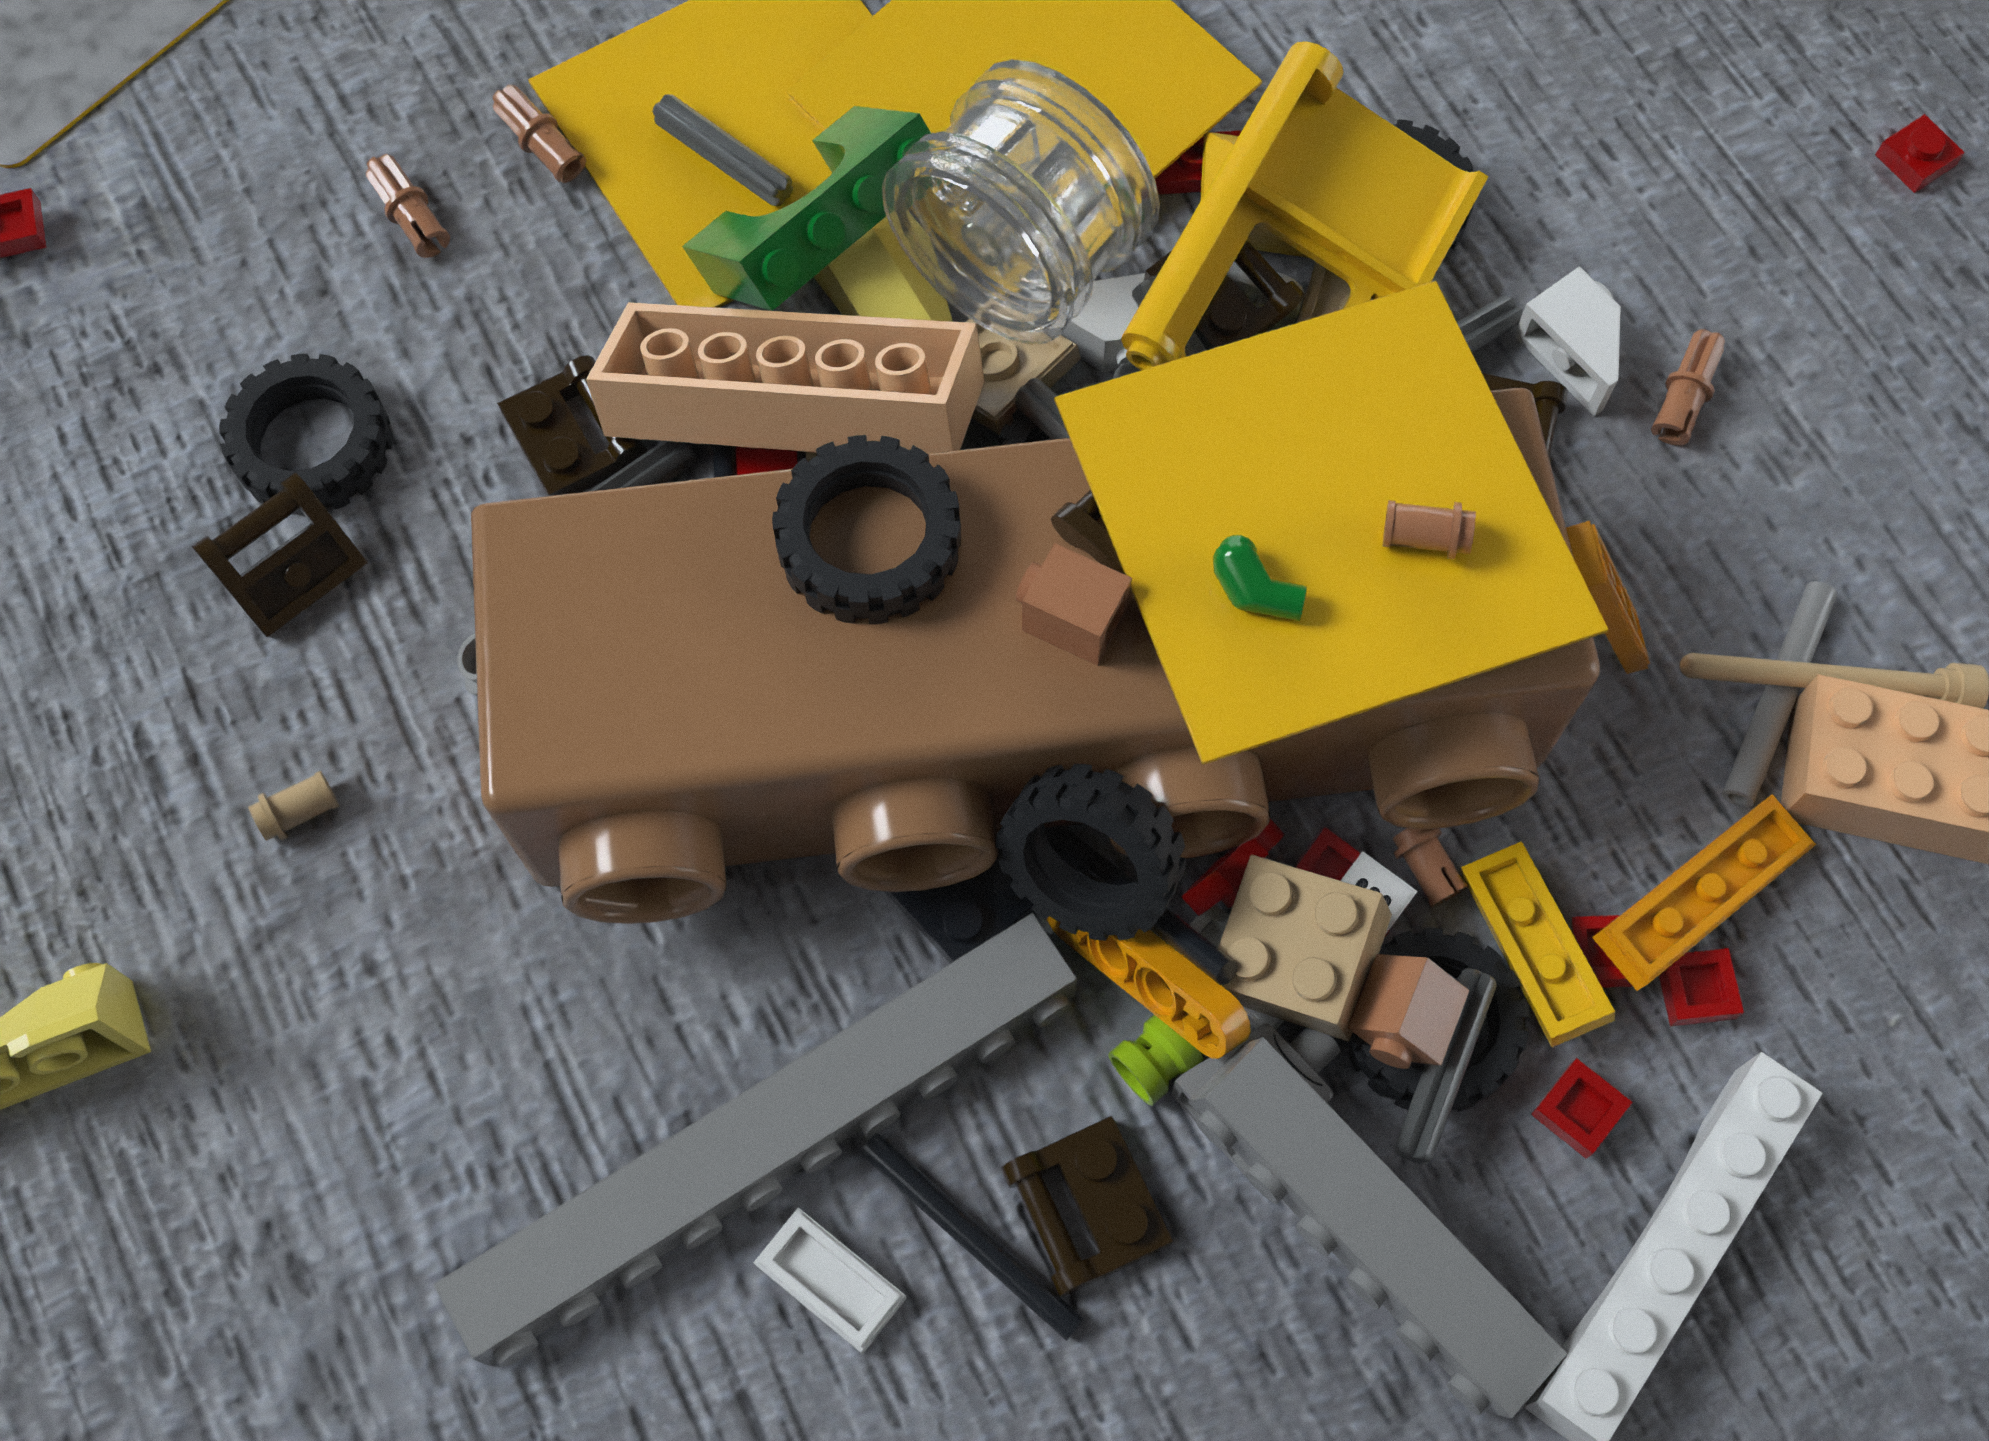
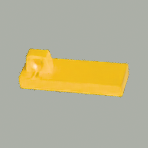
M1520 841L1462 866V878L1468 884V889L1506 962L1518 977L1521 984L1520 988L1551 1047H1555L1615 1021L1613 1006L1523 842Z

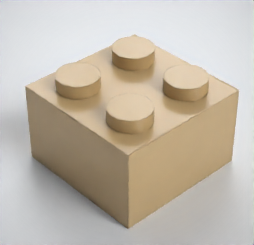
M1251 855L1218 947L1237 963L1238 969L1234 978L1229 983L1221 986L1232 993L1245 1008L1350 1041L1352 1031L1347 1027L1376 954L1380 952L1392 916L1383 894Z

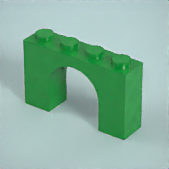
M860 106L852 107L812 140L832 172L819 186L794 203L766 215L747 216L725 211L682 246L713 293L773 311L944 169L949 162L920 113Z

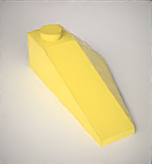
M901 205L814 276V279L842 315L953 322L930 241Z
M108 963L79 965L65 972L62 980L39 988L1 1016L0 1110L150 1053L151 1049L133 981Z

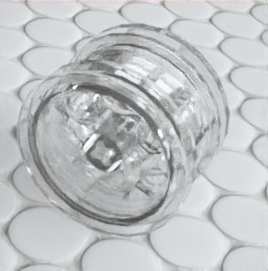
M1011 59L994 63L975 81L973 86L956 100L950 116L951 125L945 131L925 134L913 144L904 157L887 171L882 184L883 207L889 225L905 254L919 273L950 304L983 328L1006 339L1025 344H1046L1058 338L1067 328L1071 319L1077 317L1085 308L1092 296L1093 280L1100 272H1111L1125 264L1135 249L1146 241L1158 223L1160 202L1156 181L1145 156L1129 131L1103 103L1084 87L1056 70L1035 62Z

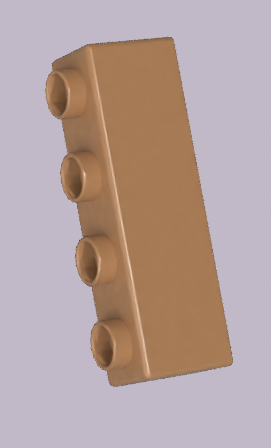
M1525 388L1492 390L1491 393L1573 556L1534 396ZM1070 438L929 453V463L933 467L940 465L945 470L950 479V489L952 492L956 491L958 497L961 547L958 548L957 567L952 576L946 575L944 578V589L933 601L927 597L919 603V611L904 618L901 613L888 616V623L869 625L868 618H855L854 624L836 620L835 613L827 609L822 614L807 604L805 594L802 592L796 594L788 583L785 570L781 567L777 553L772 517L773 512L778 510L776 497L779 488L783 482L786 484L790 483L792 480V469L481 504L471 512L482 803L533 879L543 886H561L563 906L578 917L597 922L635 924L683 918L707 910L723 898L727 887L726 866L836 854L837 871L848 884L866 890L886 892L921 891L949 886L974 878L991 868L998 857L999 849L996 848V836L1002 827L1000 823L1027 782L1036 774L1042 777L1047 768L1056 765H1062L1064 770H1069L1074 764L1092 765L1094 772L1102 774L1106 769L1123 775L1122 782L1127 783L1134 788L1136 784L1144 787L1152 794L1150 801L1157 808L1164 806L1173 817L1174 821L1171 827L1174 832H1181L1185 844L1180 857L1186 859L1215 854L1237 847L1257 837L1270 822L1268 802L1374 790L1377 809L1381 818L1397 827L1433 829L1475 823L1506 813L1524 804L1537 792L1540 781L1537 768L1544 763L1600 674V662L1594 638L1591 637L1202 765L1132 590L1130 591L1129 608L1098 666L1022 631V603L1016 601V593L1027 568L1032 562L1042 565L1054 543L1096 561L1081 547H1074L1066 542L1057 533L1051 522V517L1065 503L1071 502L1076 504L1090 490ZM863 486L842 492L822 506L811 524L810 540L813 549L824 562L848 573L875 574L896 568L915 554L925 537L926 522L922 511L910 498L889 488ZM1101 517L1097 522L1106 529ZM1067 820L1044 823L1045 829L1084 824ZM1109 837L1110 843L1114 846L1115 850L1127 855L1125 850Z

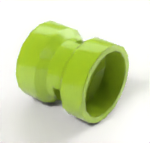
M1155 1015L1144 1022L1143 1033L1138 1036L1136 1041L1123 1040L1108 1054L1112 1065L1124 1082L1141 1100L1151 1106L1168 1093L1169 1081L1171 1079H1174L1178 1074L1182 1075L1204 1061L1199 1050Z

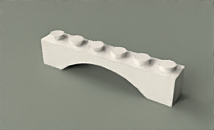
M1760 1052L1734 1071L1703 1120L1683 1165L1654 1215L1605 1289L1561 1347L1568 1354L1523 1405L1526 1410L1569 1441H1609L1820 1099L1823 1094L1821 1091L1763 1052Z

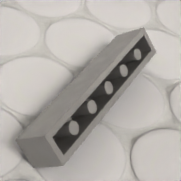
M1264 1037L1244 1043L1188 1101L1201 1115L1196 1120V1124L1202 1133L1221 1150L1227 1152L1231 1147L1251 1167L1245 1173L1250 1183L1269 1201L1278 1204L1282 1200L1301 1219L1295 1227L1304 1240L1324 1256H1329L1332 1252L1351 1272L1346 1277V1281L1352 1290L1371 1307L1379 1309L1383 1305L1401 1324L1396 1330V1334L1401 1341L1422 1360L1430 1362L1432 1358L1435 1359L1452 1377L1446 1384L1450 1392L1470 1411L1477 1415L1487 1412L1513 1418L1568 1353Z

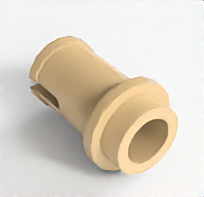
M322 771L314 773L315 775L269 797L263 792L258 795L259 802L248 807L255 824L266 841L276 836L284 840L288 838L286 831L332 808L339 807V803Z

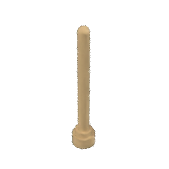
M1701 653L1686 654L1679 664L1682 674L1693 679L1806 688L1820 674L1982 709L1985 707L1989 696L1988 673L1983 666L1976 664L1950 663L1946 668H1938L1932 674Z

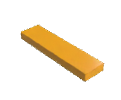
M1589 520L1566 527L1574 561L1609 629L1605 635L1626 674L1649 669L1648 664H1650L1637 611L1595 524H1591Z
M1771 794L1592 938L1635 990L1638 991L1653 981L1812 849L1816 843L1775 796Z

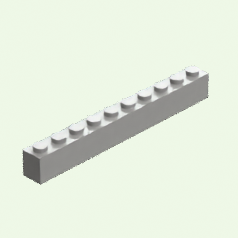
M1031 913L434 1283L433 1285L472 1359L488 1366L497 1361L500 1367L508 1366L522 1359L538 1346L535 1337L559 1321L564 1328L582 1321L601 1306L597 1297L621 1282L625 1288H631L650 1278L662 1267L659 1258L684 1244L685 1248L690 1250L707 1242L722 1230L723 1226L719 1220L743 1205L749 1212L767 1204L782 1192L783 1188L780 1182L802 1168H804L807 1174L822 1169L842 1153L839 1145L860 1131H863L866 1137L882 1131L900 1117L901 1114L897 1108L919 1094L922 1095L924 1100L939 1095L958 1080L959 1077L955 1071L977 1057L982 1064L996 1059L1015 1044L1016 1041L1012 1035L1034 1021L1039 1028H1042L1063 1016L1072 1007L1069 999L1075 996L1077 978L1034 914Z

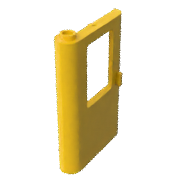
M1307 41L1295 43L1289 49L1124 331L1121 342L1127 350V359L1138 369L1144 370L1187 357L1185 346L1252 229L1255 227H1262L1347 282L1351 293L1343 309L1370 301L1371 298L1377 299L1431 282L1489 176L1480 170L1467 172L1457 168L1338 89L1337 86L1342 79L1344 71L1338 58L1328 49Z

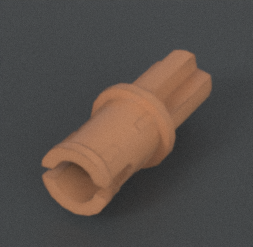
M508 84L503 90L495 92L493 95V110L519 137L518 144L520 148L527 153H534L552 172L558 182L567 183L575 179L584 169L586 158L557 129V120L550 114H542L515 85Z
M384 154L379 158L372 157L367 162L368 170L366 171V177L385 203L384 211L386 217L392 223L400 225L420 257L429 258L441 253L431 238L436 237L440 245L446 248L450 242V235L427 206V194L422 188L413 186L393 156Z
M1706 329L1696 331L1691 338L1678 371L1669 374L1665 383L1668 389L1666 398L1651 428L1652 434L1654 436L1660 435L1658 439L1671 445H1685L1689 442L1701 407H1703L1705 402L1711 400L1715 392L1711 380L1723 354L1725 338L1720 333H1711Z

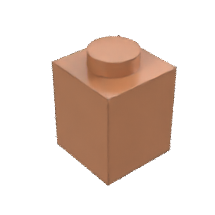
M1054 543L1043 564L1040 565L1032 562L1019 584L1016 601L1022 603V631L1098 666L1129 608L1132 578Z
M1376 954L1347 1028L1370 1044L1369 1053L1387 1065L1401 1069H1408L1411 1062L1441 1066L1470 990L1429 958Z

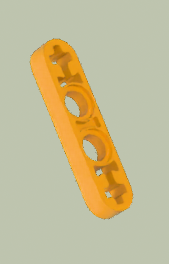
M1050 916L1047 918L1050 927L1061 940L1209 1058L1219 1059L1248 1040L1251 1033L1250 1021L1240 1001L1151 930L1144 933L1141 929H1138L1135 937L1127 940H1119L1116 935H1109L1108 939L1103 941L1090 939L1088 932L1078 930L1076 935L1059 928V921Z

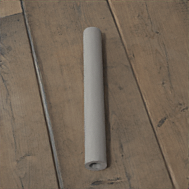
M1816 581L1806 585L1776 660L1811 663L1838 596L1835 588L1826 583ZM1775 685L1765 686L1722 792V797L1729 803L1745 808L1754 805L1800 688Z

